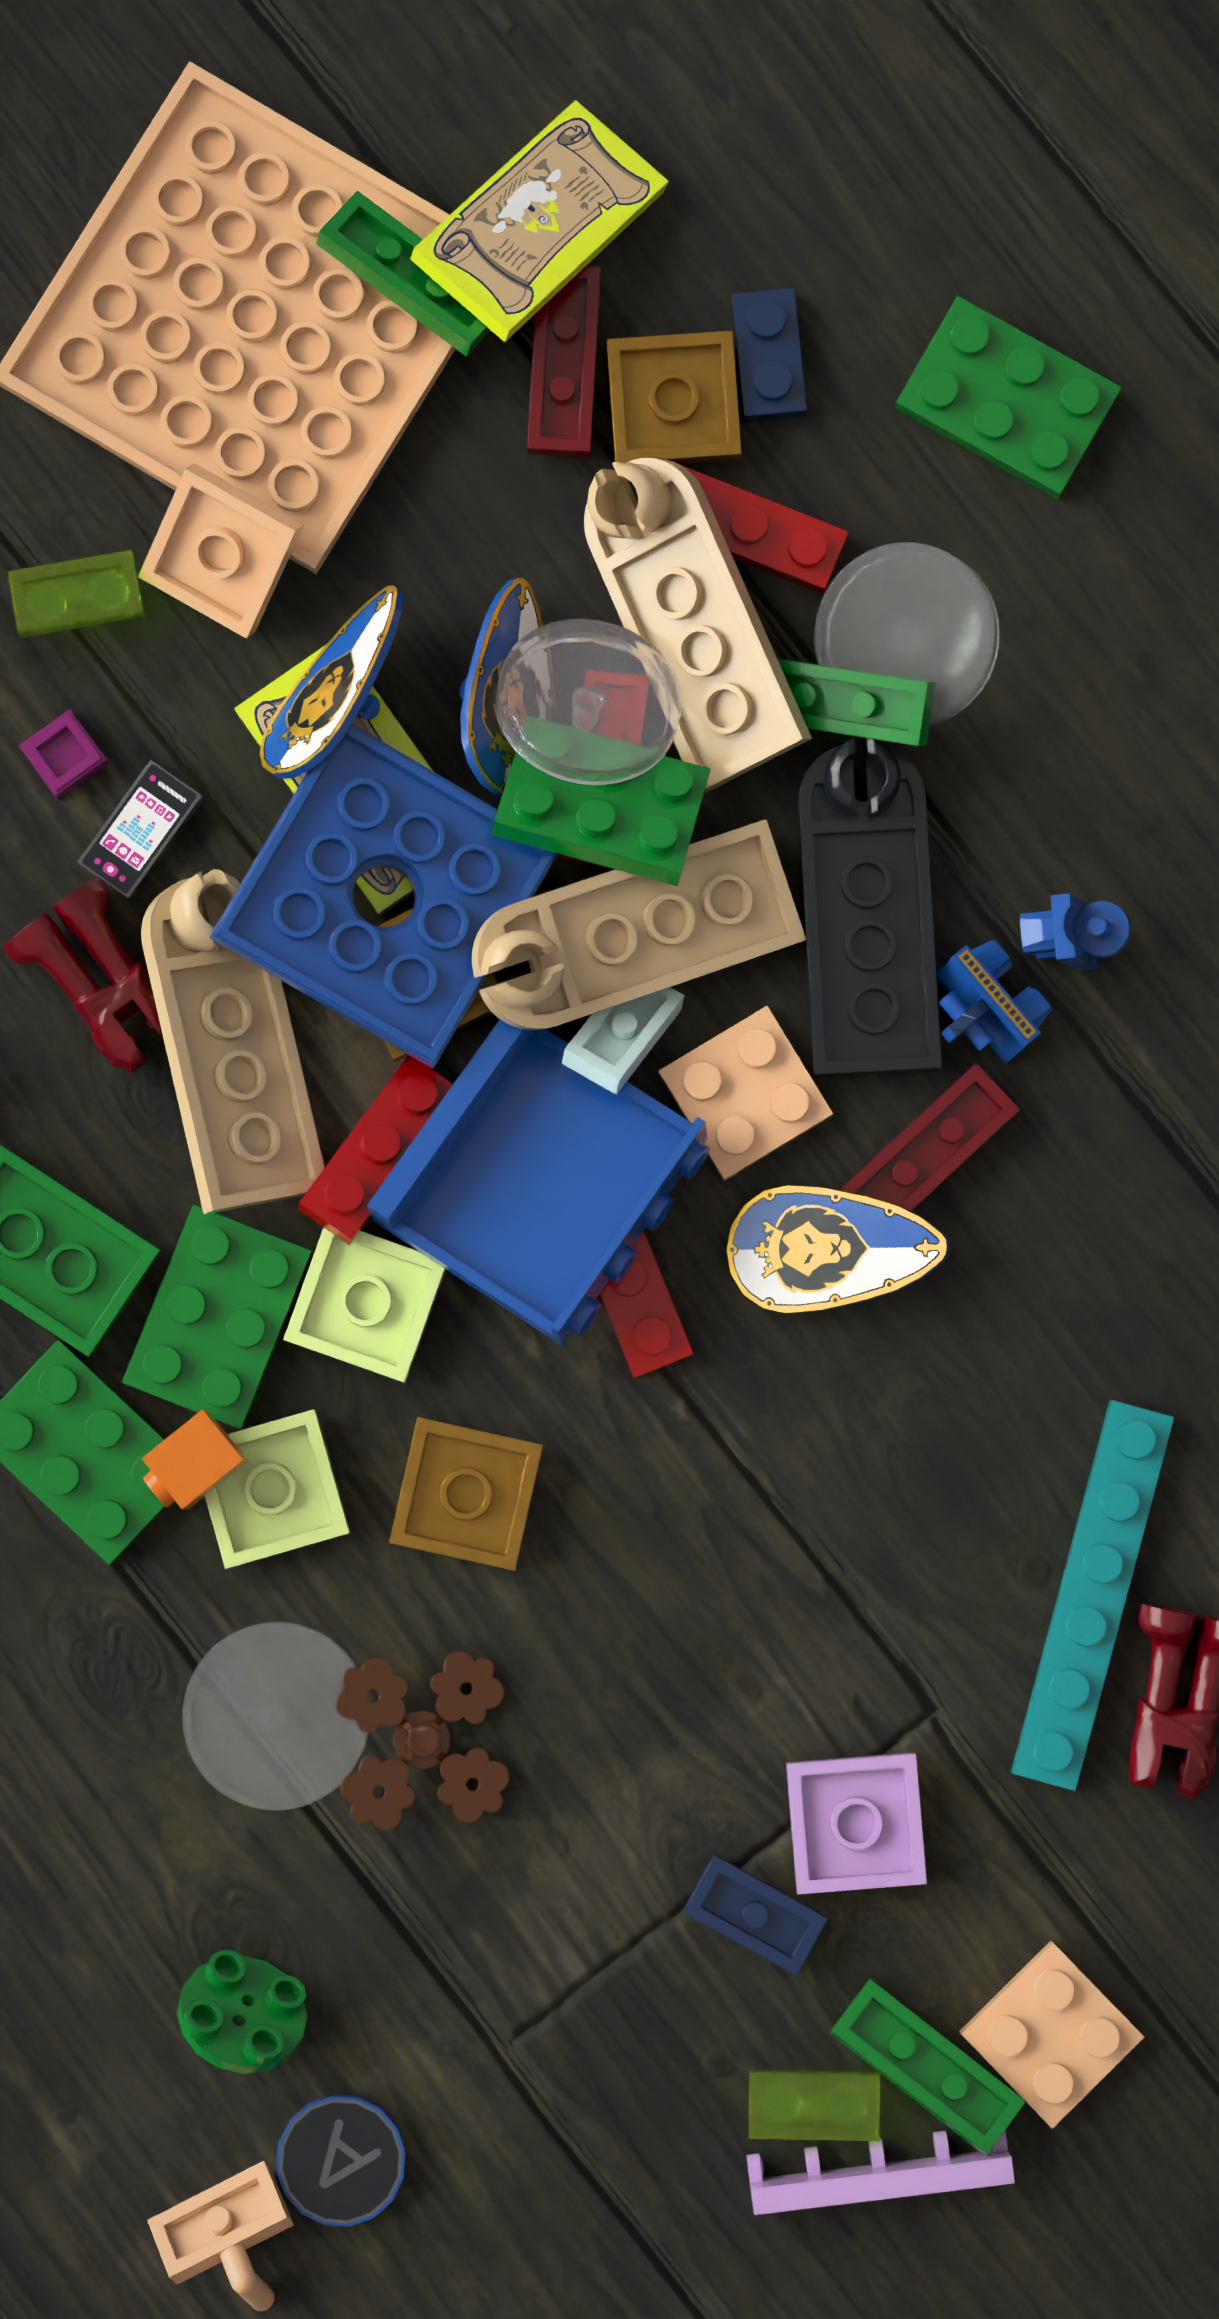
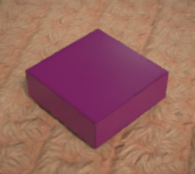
M70 709L19 745L58 800L109 764Z

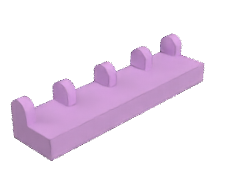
M946 2131L933 2132L935 2157L885 2163L882 2139L868 2140L871 2165L820 2171L817 2146L804 2148L806 2173L762 2178L764 2170L759 2153L746 2155L754 2215L1015 2183L1012 2157L1008 2152L1005 2131L993 2146V2150H990L986 2155L979 2151L950 2155Z

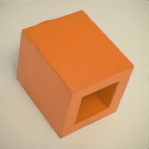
M204 1409L141 1458L151 1470L143 1479L155 1496L165 1507H169L176 1501L183 1510H189L249 1461L212 1414Z

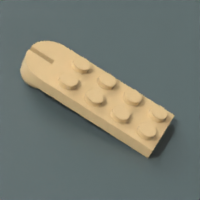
M640 458L627 463L614 462L612 464L615 470H599L589 487L584 515L586 540L645 677L649 679V686L682 761L711 769L705 793L809 741L812 737L698 480L685 467L665 459ZM628 480L631 481L634 487L636 488L638 502L634 496V493L631 489Z
M767 819L690 844L678 886L615 869L501 908L484 922L477 933L472 949V969L474 977L477 978L528 960L531 973L481 989L479 992L490 1011L503 1022L520 1029L540 1030L587 1016L805 941L806 937Z
M216 869L211 870L204 876H202V872H199L191 878L178 881L161 892L147 908L141 928L143 951L203 1214L304 1196L325 1168L282 981L210 939L211 933L241 885L235 877ZM198 900L200 904L201 913L198 908Z

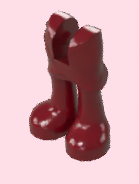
M96 877L62 899L54 906L53 911L88 950L112 985L103 988L97 985L48 913H44L10 939L2 949L18 965L38 964L44 968L67 993L75 1004L73 1008L91 1028V1036L98 1051L110 1061L113 1067H121L130 1073H134L146 1062V1059L137 1048L133 1036L129 1031L125 1032L120 1024L140 1010L145 1017L144 1021L148 1027L155 1031L163 1042L164 1039L149 973L140 960L136 963L133 962L113 933L105 917V910L111 896L100 877Z
M1141 1603L1138 1616L1139 1627L1151 1640V1664L1145 1699L1139 1698L1136 1710L1137 1721L1131 1743L1129 1761L1130 1784L1152 1789L1162 1762L1163 1744L1183 1748L1178 1764L1176 1793L1196 1800L1202 1790L1211 1784V1777L1217 1763V1746L1214 1744V1738L1219 1721V1618L1202 1615L1188 1706L1175 1708L1181 1669L1187 1647L1195 1630L1198 1615L1179 1609Z

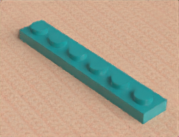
M1114 1400L1109 1401L1012 1765V1774L1076 1791L1174 1420L1172 1416Z

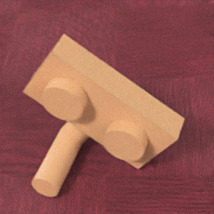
M265 2161L147 2220L168 2276L177 2285L222 2262L232 2288L253 2309L265 2311L272 2306L274 2292L254 2272L246 2249L284 2231L294 2224L272 2169Z

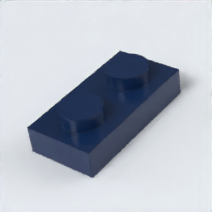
M794 288L733 293L731 305L744 423L806 417L807 406Z
M714 1853L683 1908V1913L796 1976L828 1919L824 1914Z

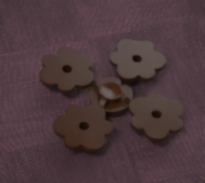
M454 1651L446 1656L443 1662V1672L434 1674L430 1680L431 1690L439 1695L435 1703L438 1715L428 1711H416L405 1716V1705L400 1698L407 1693V1682L401 1676H393L392 1666L384 1658H370L364 1662L361 1669L351 1667L343 1672L342 1684L345 1688L335 1698V1708L341 1717L355 1719L356 1726L363 1732H372L379 1724L387 1727L397 1725L394 1731L393 1745L399 1759L391 1758L381 1763L378 1758L367 1756L360 1761L358 1766L359 1772L348 1773L341 1781V1795L347 1802L352 1803L350 1816L355 1822L363 1824L371 1820L375 1827L382 1830H390L396 1827L402 1817L401 1809L410 1807L415 1799L414 1791L406 1785L409 1780V1769L407 1766L415 1769H428L440 1763V1776L444 1782L437 1789V1797L442 1803L452 1805V1812L456 1819L464 1823H473L482 1816L483 1811L493 1813L501 1808L503 1798L499 1792L509 1782L507 1767L499 1761H489L487 1752L481 1748L470 1749L466 1756L457 1753L446 1756L450 1746V1733L443 1721L455 1722L464 1718L468 1723L478 1724L485 1718L486 1709L494 1708L501 1703L504 1689L500 1681L492 1677L494 1665L489 1659L477 1658L473 1660L468 1653L463 1651ZM466 1682L469 1686V1691L466 1694H462L460 1687ZM369 1690H374L376 1697L370 1702L367 1699V1693ZM470 1778H473L475 1786L469 1790L466 1783ZM376 1786H380L382 1793L379 1797L375 1798L373 1796V1789Z

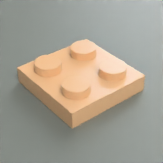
M194 463L187 467L182 475L138 577L247 639L255 633L304 525Z
M765 1006L658 1071L659 1076L685 1119L693 1123L699 1117L706 1122L707 1140L704 1144L710 1147L708 1156L723 1181L833 1115V1112L768 1006Z
M1052 1941L959 2031L1052 2129L1144 2038L1130 2021Z

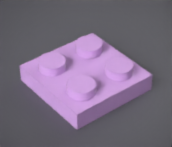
M916 1753L786 1763L797 1894L927 1884Z

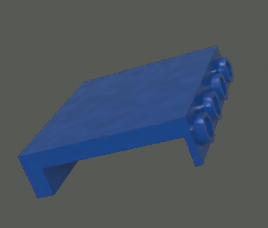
M499 1020L370 1200L367 1207L373 1222L563 1346L572 1332L581 1336L592 1324L601 1307V1304L595 1299L607 1282L611 1280L617 1284L626 1275L637 1256V1251L632 1246L644 1229L648 1228L651 1231H655L663 1222L674 1202V1199L668 1195L683 1175L687 1179H691L702 1166L710 1150V1147L704 1144L707 1140L706 1122L699 1117L693 1123L689 1122L629 1082H626L616 1095L563 1065L564 1050L568 1043L547 1029H520Z

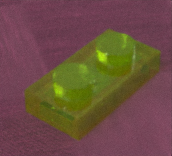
M132 550L7 571L17 632L21 638L145 616L136 560Z
M749 2070L748 2138L879 2141L880 2074L873 2071Z

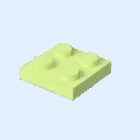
M323 1227L283 1340L406 1383L446 1269L419 1251L360 1231L349 1246Z
M315 1409L228 1434L249 1461L205 1496L225 1569L351 1533Z

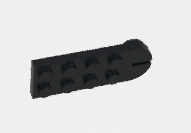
M867 738L864 745L867 801H858V799H855L853 769L855 744L854 739H851L841 746L826 751L811 764L804 775L798 795L813 1077L941 1070L932 893L924 784L918 770L906 756L874 739Z

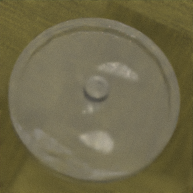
M900 542L887 544L867 551L855 558L837 574L829 585L820 603L814 630L815 653L819 665L936 682L929 725L931 726L959 713L983 689L993 670L998 653V616L986 585L971 567L959 558L939 548L921 543Z
M568 619L538 627L522 637L512 647L500 670L495 694V709L504 736L515 751L531 765L546 774L568 782L586 785H607L635 778L651 769L665 756L674 740L681 717L682 694L677 676L667 659L656 647L640 635L605 621Z
M267 1622L252 1625L234 1632L217 1643L204 1656L189 1681L183 1704L182 1719L186 1744L201 1774L214 1788L228 1798L240 1804L262 1810L278 1811L302 1807L332 1792L341 1784L342 1779L355 1768L365 1749L369 1732H363L358 1729L355 1719L341 1717L335 1708V1698L345 1688L342 1684L343 1672L351 1667L358 1668L351 1656L337 1642L324 1633L311 1627L290 1622Z

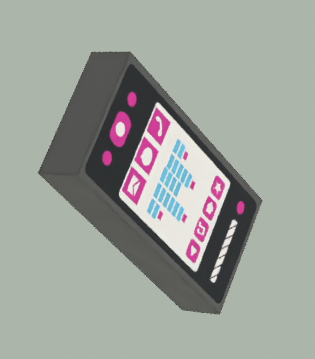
M150 760L77 863L95 877H100L105 884L129 901H132L203 802V796Z

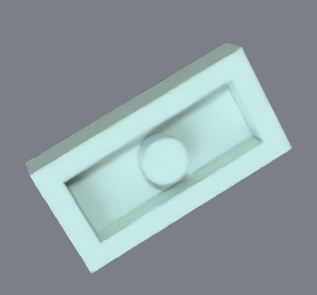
M668 987L592 1013L565 1048L562 1064L617 1095L679 1014L685 995Z

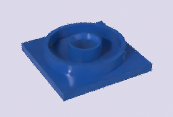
M352 724L335 749L313 769L307 771L211 933L210 939L433 1069L487 975L475 978L472 969V949L478 931L484 922L496 911L508 905L532 898L558 853L492 836L493 824L498 809ZM378 867L391 868L400 872L408 879L414 891L415 902L411 915L405 921L392 927H379L368 923L359 915L353 901V889L357 879L368 870Z

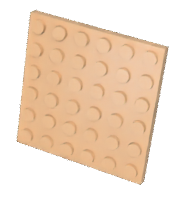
M189 61L0 363V386L175 491L185 469L195 463L300 522L304 526L289 559L317 574L455 351L453 346L316 244L319 231L357 190L422 239L430 234L450 214Z

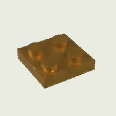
M733 331L607 339L615 462L627 463L640 458L665 459L678 464L741 460Z
M417 1417L389 1543L515 1571L543 1445Z

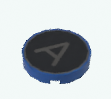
M332 2094L308 2102L290 2119L278 2143L276 2171L284 2195L302 2215L323 2225L350 2227L373 2219L393 2201L405 2175L406 2149L398 2124L381 2105L359 2094Z

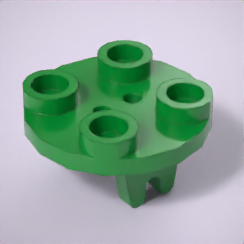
M220 1950L210 1957L208 1963L198 1967L183 1985L177 2010L182 2035L197 2055L217 2068L241 2074L269 2071L288 2061L302 2042L307 2020V2011L304 2004L306 1990L299 1979L285 1974L267 1961L243 1956L232 1950ZM243 2002H247L251 2006H246L243 2004ZM233 2022H238L242 2026H237Z

